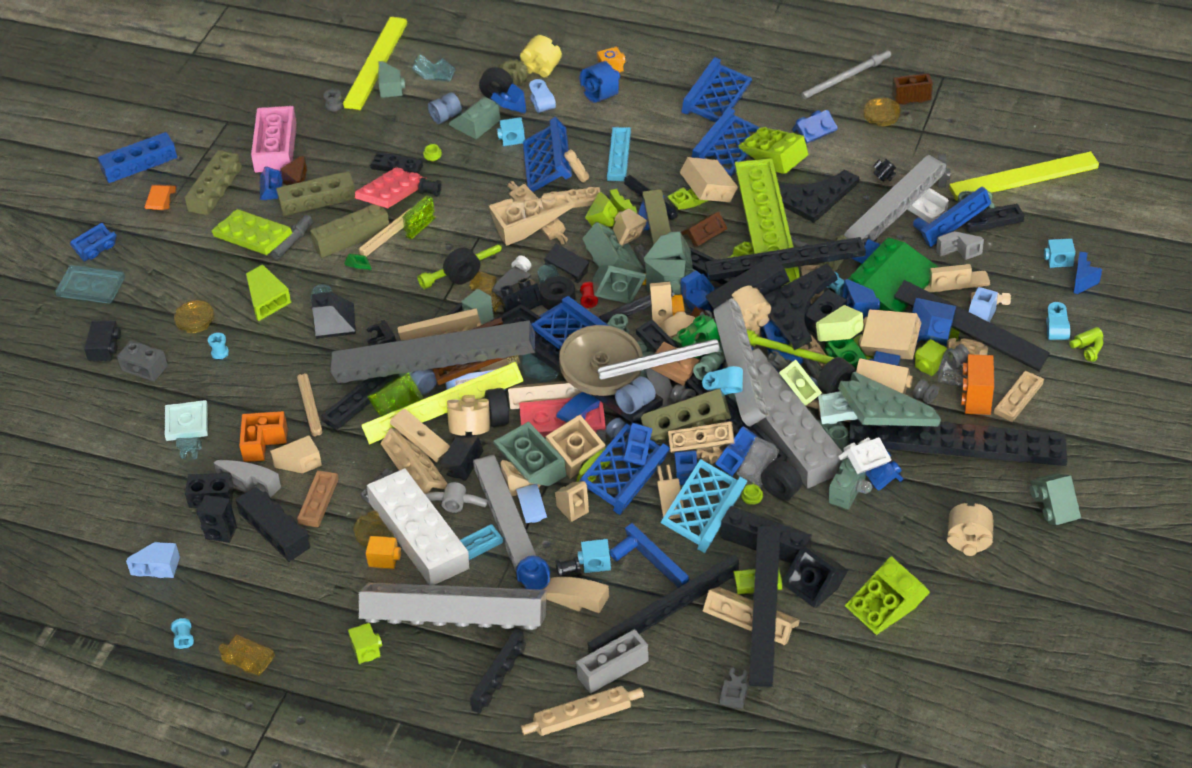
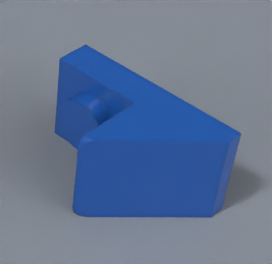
M511 84L507 94L504 92L501 94L494 92L491 96V99L501 107L524 114L526 112L524 92L515 84Z
M1079 252L1074 293L1076 294L1097 285L1101 279L1102 269L1090 267L1091 261H1087L1088 253Z

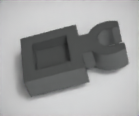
M938 155V160L946 164L945 173L938 180V188H946V180H950V169H947L946 155Z
M731 668L729 672L730 681L724 680L720 705L743 708L748 690V684H745L747 681V670H744L743 675L738 677L735 676V668Z

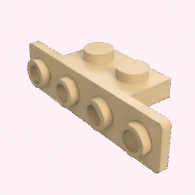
M970 264L930 268V283L924 290L928 292H942L989 286L990 280L986 271L972 272Z

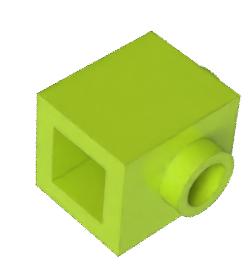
M930 339L923 347H919L914 355L915 368L933 376L946 363L945 351L947 348Z
M370 623L348 630L350 642L359 664L381 657L379 647H382V642L379 634H374Z

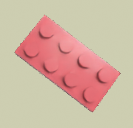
M393 168L391 171L357 190L355 198L389 208L417 191L422 176L418 173L405 172L401 168Z
M572 398L519 403L521 425L530 422L543 437H546L566 424L565 421L556 416L560 409ZM601 401L599 407L587 412L585 421L594 432L600 429L606 430L604 407Z

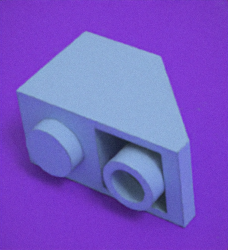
M978 287L972 299L969 312L990 322L996 311L998 292Z
M154 542L128 557L126 562L131 575L173 578L180 556L175 543Z

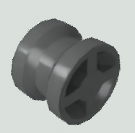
M330 89L323 94L325 108L328 111H338L343 107L342 96L339 90Z
M959 344L955 349L946 350L945 358L948 365L952 369L960 367V364L967 363L968 354L970 353L965 345Z
M921 379L914 388L913 397L921 398L924 403L930 405L937 397L939 387L934 384L930 385L927 380Z
M678 384L671 391L670 401L675 404L696 397V392Z

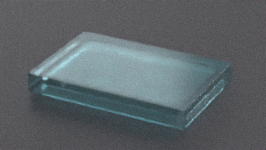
M70 265L55 293L58 297L111 303L125 278V274L120 271Z

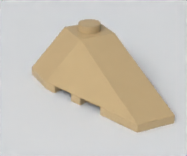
M567 192L546 194L542 198L531 199V196L524 197L525 200L521 201L506 199L490 205L489 210L497 232L507 246L527 238L575 205Z

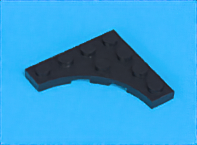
M844 169L834 177L820 182L790 184L778 181L784 208L815 223L859 184L860 177Z
M828 264L764 296L771 306V311L768 314L769 320L794 351L812 342L811 335L807 331L805 324V315H807L811 305V299L815 294H819L827 286L838 280L836 273Z

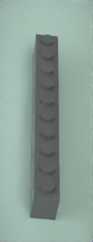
M530 321L333 351L331 373L337 383H347L349 381L366 380L374 377H386L388 375L405 374L419 370L425 371L432 368H444L458 364L464 365L471 362H483L490 359L535 353V331Z

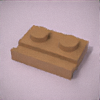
M663 342L656 353L676 348ZM692 357L651 367L650 369L684 386L687 379L693 374L694 366L700 360Z

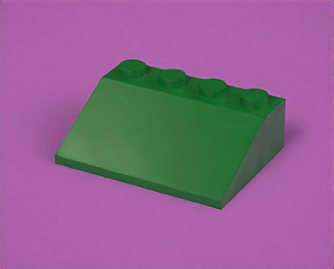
M888 237L848 280L873 290L876 298H879L880 301L879 310L903 312L908 305L894 299L903 281L906 280L924 289L930 283V268H938V266L905 242Z

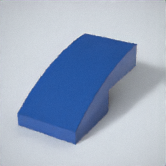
M582 392L567 402L557 413L556 417L566 423L579 415L585 420L587 412L598 408L600 401L592 395Z
M635 423L631 424L623 461L640 466L645 465L653 428Z

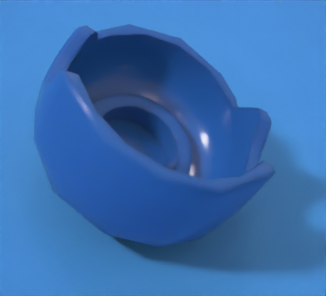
M532 555L525 557L518 563L516 567L518 582H521L526 589L542 590L546 588L550 582V569L544 559Z

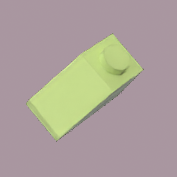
M843 305L816 322L818 341L851 339L864 330L862 312Z
M797 360L779 372L805 406L822 393Z

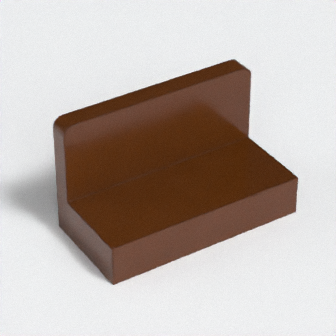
M716 212L681 231V234H688L694 247H697L728 228L720 213Z

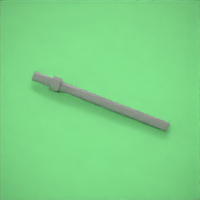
M887 50L879 55L875 54L869 57V60L802 92V98L807 99L871 66L875 67L881 64V61L891 57V52Z

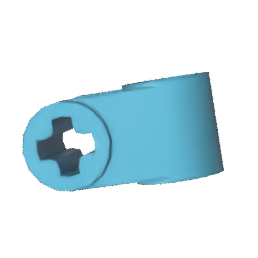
M1053 302L1048 306V317L1046 319L1048 340L1070 339V323L1068 321L1067 308L1063 303Z
M731 366L709 372L704 376L702 385L708 391L720 388L724 395L742 392L743 369Z

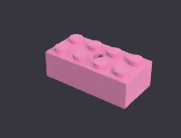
M293 106L257 108L251 154L255 172H262L265 166L280 171V168L293 161L297 124Z

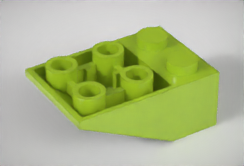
M767 127L759 128L739 145L742 151L755 160L772 158L775 172L786 174L809 155L803 135L769 129Z
M890 556L849 600L845 607L877 635L914 610L930 591Z

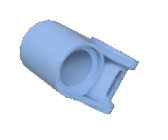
M539 79L531 81L529 84L532 92L530 99L537 113L555 108L554 96L549 91L545 82Z

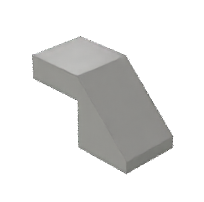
M954 231L937 237L936 252L939 256L958 251L967 260L982 254L984 239L979 236Z

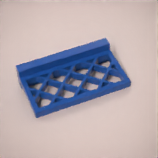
M714 57L684 98L681 112L688 115L691 111L717 122L720 117L714 115L713 112L720 111L723 115L728 107L733 109L752 82V78L720 65L721 60ZM720 73H725L728 77L721 78ZM736 80H741V81H743V82H745V83H744V84H737V83H736ZM731 81L733 84L730 86H725L724 82ZM719 83L721 87L713 88L712 84ZM736 90L737 94L730 95L728 91ZM724 92L725 96L718 97L716 93ZM712 94L713 98L706 99L704 95ZM721 101H728L729 105L722 106ZM716 102L717 106L710 107L708 103ZM704 104L706 108L700 109L696 106Z
M728 107L693 149L692 158L706 159L707 156H714L721 165L731 164L732 168L730 170L724 168L731 177L735 172V162L744 161L748 156L747 153L739 148L740 143L750 137L749 132H756L760 127L735 116V110ZM737 123L741 125L742 128L734 129L733 124ZM745 133L746 137L738 138L736 134ZM732 134V139H725L724 135ZM736 143L737 148H728L727 144ZM723 145L724 149L716 150L715 146ZM739 153L741 157L732 158L731 154ZM727 154L728 159H720L718 155Z
M554 117L550 120L549 127L523 141L527 187L532 192L561 176L565 180L572 177L571 166L564 156L565 152L569 150L566 127L557 117ZM536 153L537 155L535 156V158L531 160L533 155ZM537 165L538 167L535 170V172H532L535 166ZM544 167H547L544 173L540 174Z
M569 296L562 299L560 307L531 324L534 331L558 349H561L568 334H572L581 328L593 325L609 326ZM562 313H563V315H565V316L567 317V318H556L558 315H560V314H562ZM544 324H552L551 328L541 327ZM555 324H566L565 328H554ZM569 324H577L580 328H569ZM553 334H565L564 338H555Z
M627 423L579 481H585L587 488L613 505V511L621 515L654 474L657 466L663 463L670 450L664 443L659 446L650 440L649 448L653 452L647 454L644 466L631 468L630 462L625 461L626 468L616 469L615 461H622L624 458L627 442L624 441L623 435L630 431V425ZM622 447L623 455L613 456L612 449ZM610 461L612 469L602 470L600 463ZM628 473L629 481L619 482L618 474ZM613 474L615 482L605 483L603 475ZM599 475L600 483L593 484L587 479L589 476ZM606 488H617L618 495L615 498L607 493Z

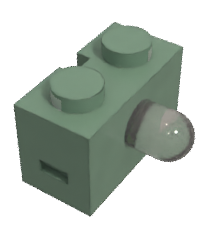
M849 458L843 460L839 468V474L836 473L829 486V503L846 509H850L858 492L868 494L872 491V484L865 480L866 471L857 474Z

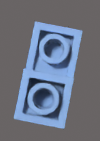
M537 484L516 489L526 523H536L547 518Z

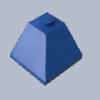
M916 298L912 313H917L921 321L918 340L928 342L931 339L947 346L956 306Z

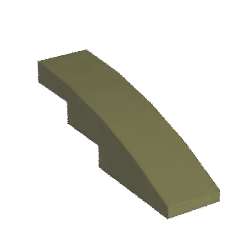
M662 189L643 192L652 247L661 236L671 232Z

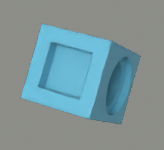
M521 117L500 120V128H497L498 139H502L503 146L522 144L525 140Z
M1048 240L1047 248H1044V259L1048 260L1049 268L1073 267L1075 258L1073 240Z
M608 539L581 542L582 551H578V559L580 565L583 564L584 573L611 570Z

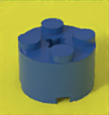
M607 61L599 62L581 71L580 84L585 87L586 91L584 94L591 102H599L619 93L618 80L620 79V74Z

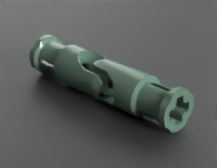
M721 341L718 342L719 351L705 354L700 363L694 366L693 373L699 380H703L707 373L716 371L726 360Z

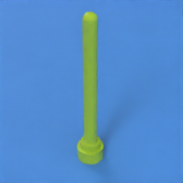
M495 245L475 255L479 260H483L500 252L502 247ZM441 269L432 274L424 272L418 275L417 279L421 288L425 290L432 287L435 280L447 275Z
M746 329L751 346L760 345L824 364L834 359L833 357L801 348L794 351L790 345L758 337L755 331Z

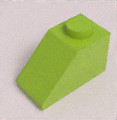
M599 192L585 218L592 227L596 222L611 227L614 225L615 217L619 212L612 202L602 192Z

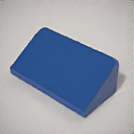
M265 166L260 175V200L278 199L276 188L282 187L281 171Z

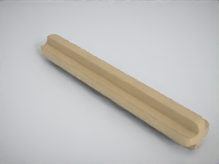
M411 208L359 247L360 255L367 257L413 221L417 217L416 211Z
M306 373L299 374L297 379L312 436L316 437L323 432L310 381Z

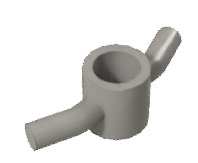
M456 482L448 483L444 492L425 493L430 501H442V507L452 513L461 511L464 503H472L485 508L488 499L466 494V488Z

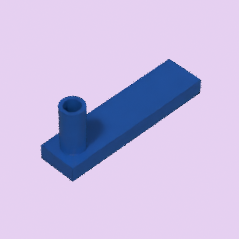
M981 186L930 224L922 218L915 219L913 227L922 232L926 245L932 247L937 243V237L953 232L992 204L987 189Z
M633 523L625 528L627 538L609 550L610 556L615 561H618L636 548L677 588L689 582L688 575Z

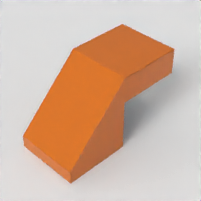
M152 185L145 209H169L170 194L176 193V185Z

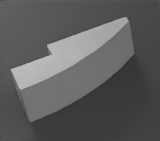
M216 460L214 462L216 473H231L234 487L245 493L257 486L262 492H267L271 498L281 488L278 473L265 467L231 460Z

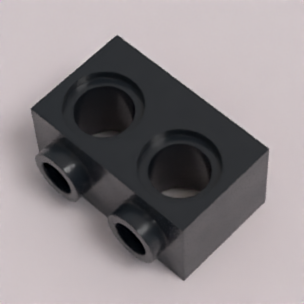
M231 473L188 474L185 490L188 507L197 508L199 503H202L205 495L230 499L232 505L234 485Z
M205 495L202 503H199L197 507V516H199L201 530H203L205 539L230 543L237 528L230 499Z

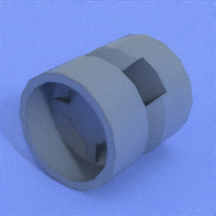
M453 92L442 96L441 99L437 98L428 103L429 113L437 124L448 120L449 117L453 118L462 113L460 101Z
M431 369L399 374V377L420 395L429 393L437 383L435 374Z
M640 376L631 381L630 384L617 390L615 399L622 411L632 414L654 400L656 392L652 383L647 378Z

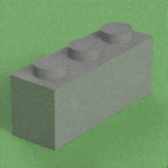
M634 629L576 661L578 679L591 694L648 662V644Z

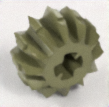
M510 59V61H503V64L499 65V68L506 70L511 75L513 84L522 86V83L526 82L528 69L523 61L519 62L518 59L512 61Z

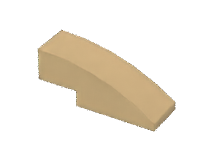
M550 578L546 588L542 589L546 590V600L580 611L583 607L600 613L609 598L608 585L581 578Z

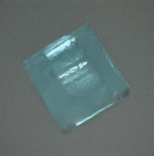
M197 437L176 438V447L181 450L180 457L186 459V452L192 451V458L196 459L198 456L196 450H202V441Z

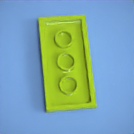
M239 209L232 212L230 216L211 230L214 237L264 255H268L292 234L291 228Z

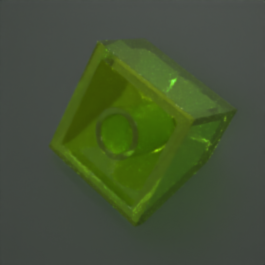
M409 373L397 377L367 396L381 417L424 399Z

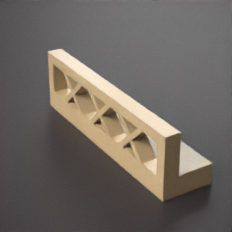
M476 308L398 327V333L401 341L470 330L480 326L481 320Z
M568 381L511 386L508 388L510 409H520L519 403L574 398L582 393V391L573 387Z
M390 428L381 445L399 471L405 468L424 494L429 493L432 487L445 489L447 482L427 454L396 428Z
M721 587L709 590L703 612L752 631L753 600ZM777 611L775 641L784 645L787 644L792 628L799 625L800 619Z

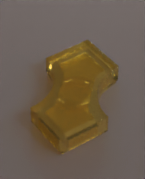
M479 271L469 283L470 289L473 291L480 289L490 295L493 306L492 311L495 312L501 305L500 299L492 292L497 279L495 276Z

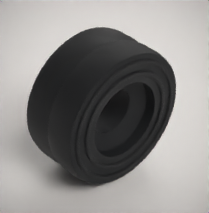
M491 67L483 73L479 81V89L485 97L491 99L494 92L499 94L504 92L507 94L511 84H513V79L506 70L499 67ZM492 82H497L500 84V87L495 86Z
M463 247L454 250L447 256L443 264V270L453 283L464 284L471 281L478 274L481 264L479 258L472 250Z
M554 276L544 280L540 286L542 305L550 310L562 303V299L567 296L575 301L574 283L563 276Z
M841 357L832 359L825 365L818 377L819 388L827 394L839 392L840 381H851L852 372H856L854 366Z
M504 389L486 390L485 399H489L491 427L507 425L509 423V408Z
M783 460L772 461L761 474V481L766 490L780 500L791 499L802 486V479L798 471Z

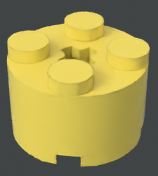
M542 35L535 36L521 52V61L526 65L529 74L534 72L540 74L543 78H547L562 57L561 50L557 45L555 47L551 43L552 40Z

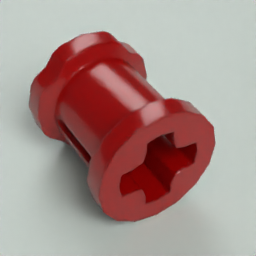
M583 283L580 286L582 294L580 299L581 305L585 308H593L598 304V297L594 296L593 283Z

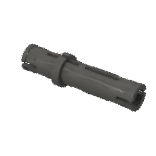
M304 215L298 223L293 224L290 227L292 234L270 252L271 257L279 260L296 240L304 236V232L314 223L313 219L308 215Z

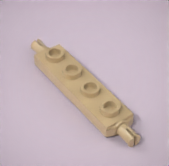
M511 181L507 185L512 190L509 195L513 201L525 200L524 197L530 196L531 199L538 198L525 184L518 187L514 181ZM558 218L540 228L549 240L557 238L561 244H565L568 241V238L563 234L566 230L565 226Z
M619 686L534 713V722L521 725L523 735L537 731L543 736L630 708L631 701L643 698L644 694L641 687L628 692L623 686Z

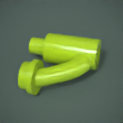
M1099 327L1092 328L1076 335L1074 340L1069 342V345L1072 349L1087 347L1084 350V357L1088 362H1094L1097 360V354L1103 346V333Z

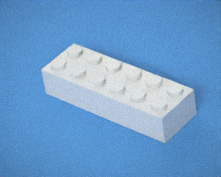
M405 468L367 485L370 505L429 585H436L469 569L467 549Z

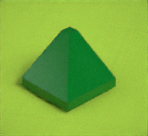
M348 254L344 262L345 266L366 270H371L372 268L365 255Z

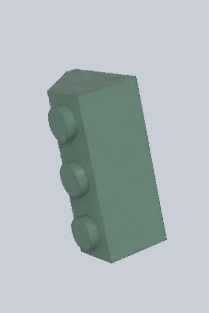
M596 222L582 238L586 244L585 248L592 254L593 261L598 266L609 265L644 273L645 269L629 243L623 246L620 245L613 229Z
M530 422L493 441L494 445L529 483L550 486L566 477L565 459Z

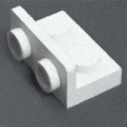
M929 188L907 210L930 224L947 211L949 200Z
M866 438L860 441L858 445L852 443L844 448L845 452L838 456L840 460L849 458L857 474L891 461L880 438L873 440Z

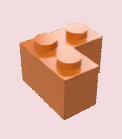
M968 354L967 363H963L962 375H966V378H963V391H966V393L962 392L961 405H965V414L991 415L994 391L993 355Z
M284 411L242 414L239 446L243 462L265 461L266 445L287 444L288 427Z

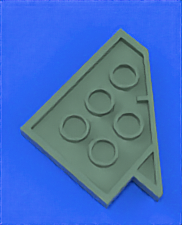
M852 372L851 381H840L838 389L862 425L939 426L941 419L933 407L857 372Z

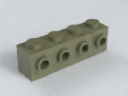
M220 150L216 152L185 196L189 212L209 215L216 207L219 199L224 195L228 186L232 184L233 179L241 170L238 154Z
M373 204L312 229L310 233L313 247L319 256L323 258L372 238L389 225L388 213L382 206Z

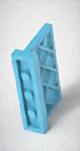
M700 459L661 523L698 544L697 549L705 553L721 528L723 517L729 507L735 505L747 480L742 477L736 480ZM700 468L709 472L710 477L701 478L699 474ZM723 480L730 484L729 488L720 489L717 481ZM712 482L715 490L706 491L703 483ZM698 484L701 492L692 493L689 485ZM717 495L720 503L711 504L708 496ZM703 497L706 505L696 506L694 498ZM689 499L691 507L682 508L680 500ZM708 510L710 518L701 519L698 511ZM694 512L696 520L687 522L684 513ZM679 514L682 522L675 523L669 517ZM698 525L701 531L700 535L697 536L692 533L689 527Z

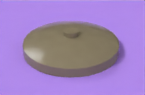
M593 325L573 332L564 341L560 349L559 365L564 378L576 389L592 395L606 396L616 394L617 390L630 384L631 381L640 376L642 370L600 379L597 368L643 357L637 341L625 331L612 326Z

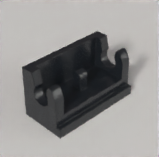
M555 243L544 258L546 266L553 264L574 276L576 283H579L588 272L589 261Z
M385 320L367 328L368 332L377 331L375 336L367 338L369 346L396 342V337Z
M467 434L456 435L440 462L442 468L453 470L448 471L447 476L460 478L464 481L467 480L474 468L473 460L480 458L484 451L479 437Z

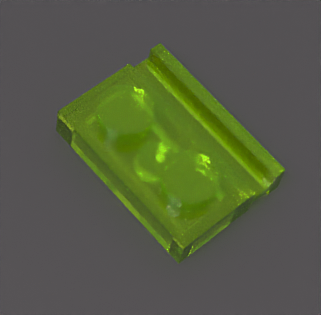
M426 195L403 216L404 230L407 232L406 238L412 240L436 219L433 215L435 211L432 197Z

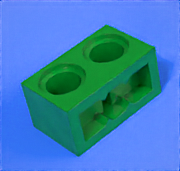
M853 338L825 342L824 352L827 356L845 359L854 366L855 371L857 370L859 358L867 360Z

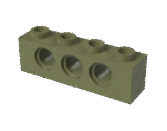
M349 171L276 188L283 216L356 199L355 187Z
M719 388L642 415L641 421L643 426L653 428L650 440L659 445L669 439L668 431L724 423L727 419L731 418L725 395ZM705 409H710L708 414L702 415ZM690 415L689 420L682 422L685 416ZM666 422H670V425L667 428L662 429L663 425Z

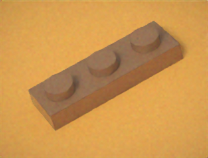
M316 472L297 518L299 525L320 526L339 480L338 473Z

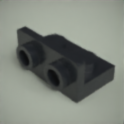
M522 278L518 283L504 286L500 291L495 292L496 297L501 301L504 313L521 304L529 310L542 305L538 283L530 278Z

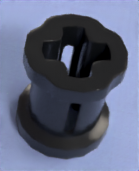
M422 177L418 186L419 194L429 193L438 197L441 193L442 182L441 180L430 181Z
M578 556L561 562L555 560L558 577L575 574L578 576L582 575Z

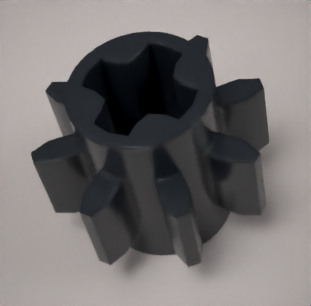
M879 159L873 165L876 169L873 173L883 182L886 179L891 181L896 176L894 172L896 166L888 159H885L883 162Z

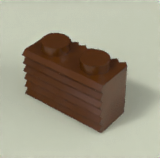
M930 74L893 78L892 96L895 104L904 105L910 102L930 101L933 85Z

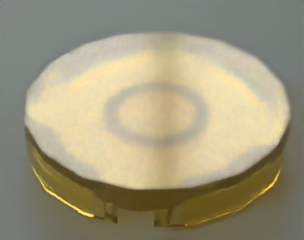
M875 98L867 102L864 107L865 119L871 124L873 122L877 123L878 126H889L896 123L901 114L899 104L888 98Z
M189 301L182 304L176 310L174 320L180 330H186L188 333L200 332L210 326L209 324L214 321V311L211 305L205 301Z
M378 511L368 512V515L364 517L362 515L354 524L355 538L362 546H368L370 536L394 538L393 532L384 524L379 517Z

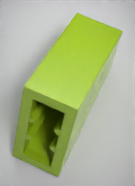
M261 265L246 273L258 321L291 303L289 289L266 267Z

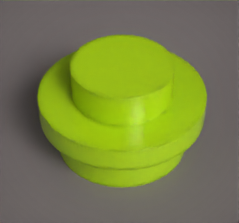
M430 144L425 147L423 155L427 160L436 161L442 156V151L438 145Z
M749 484L743 489L741 498L745 503L755 505L762 501L763 492L759 486Z

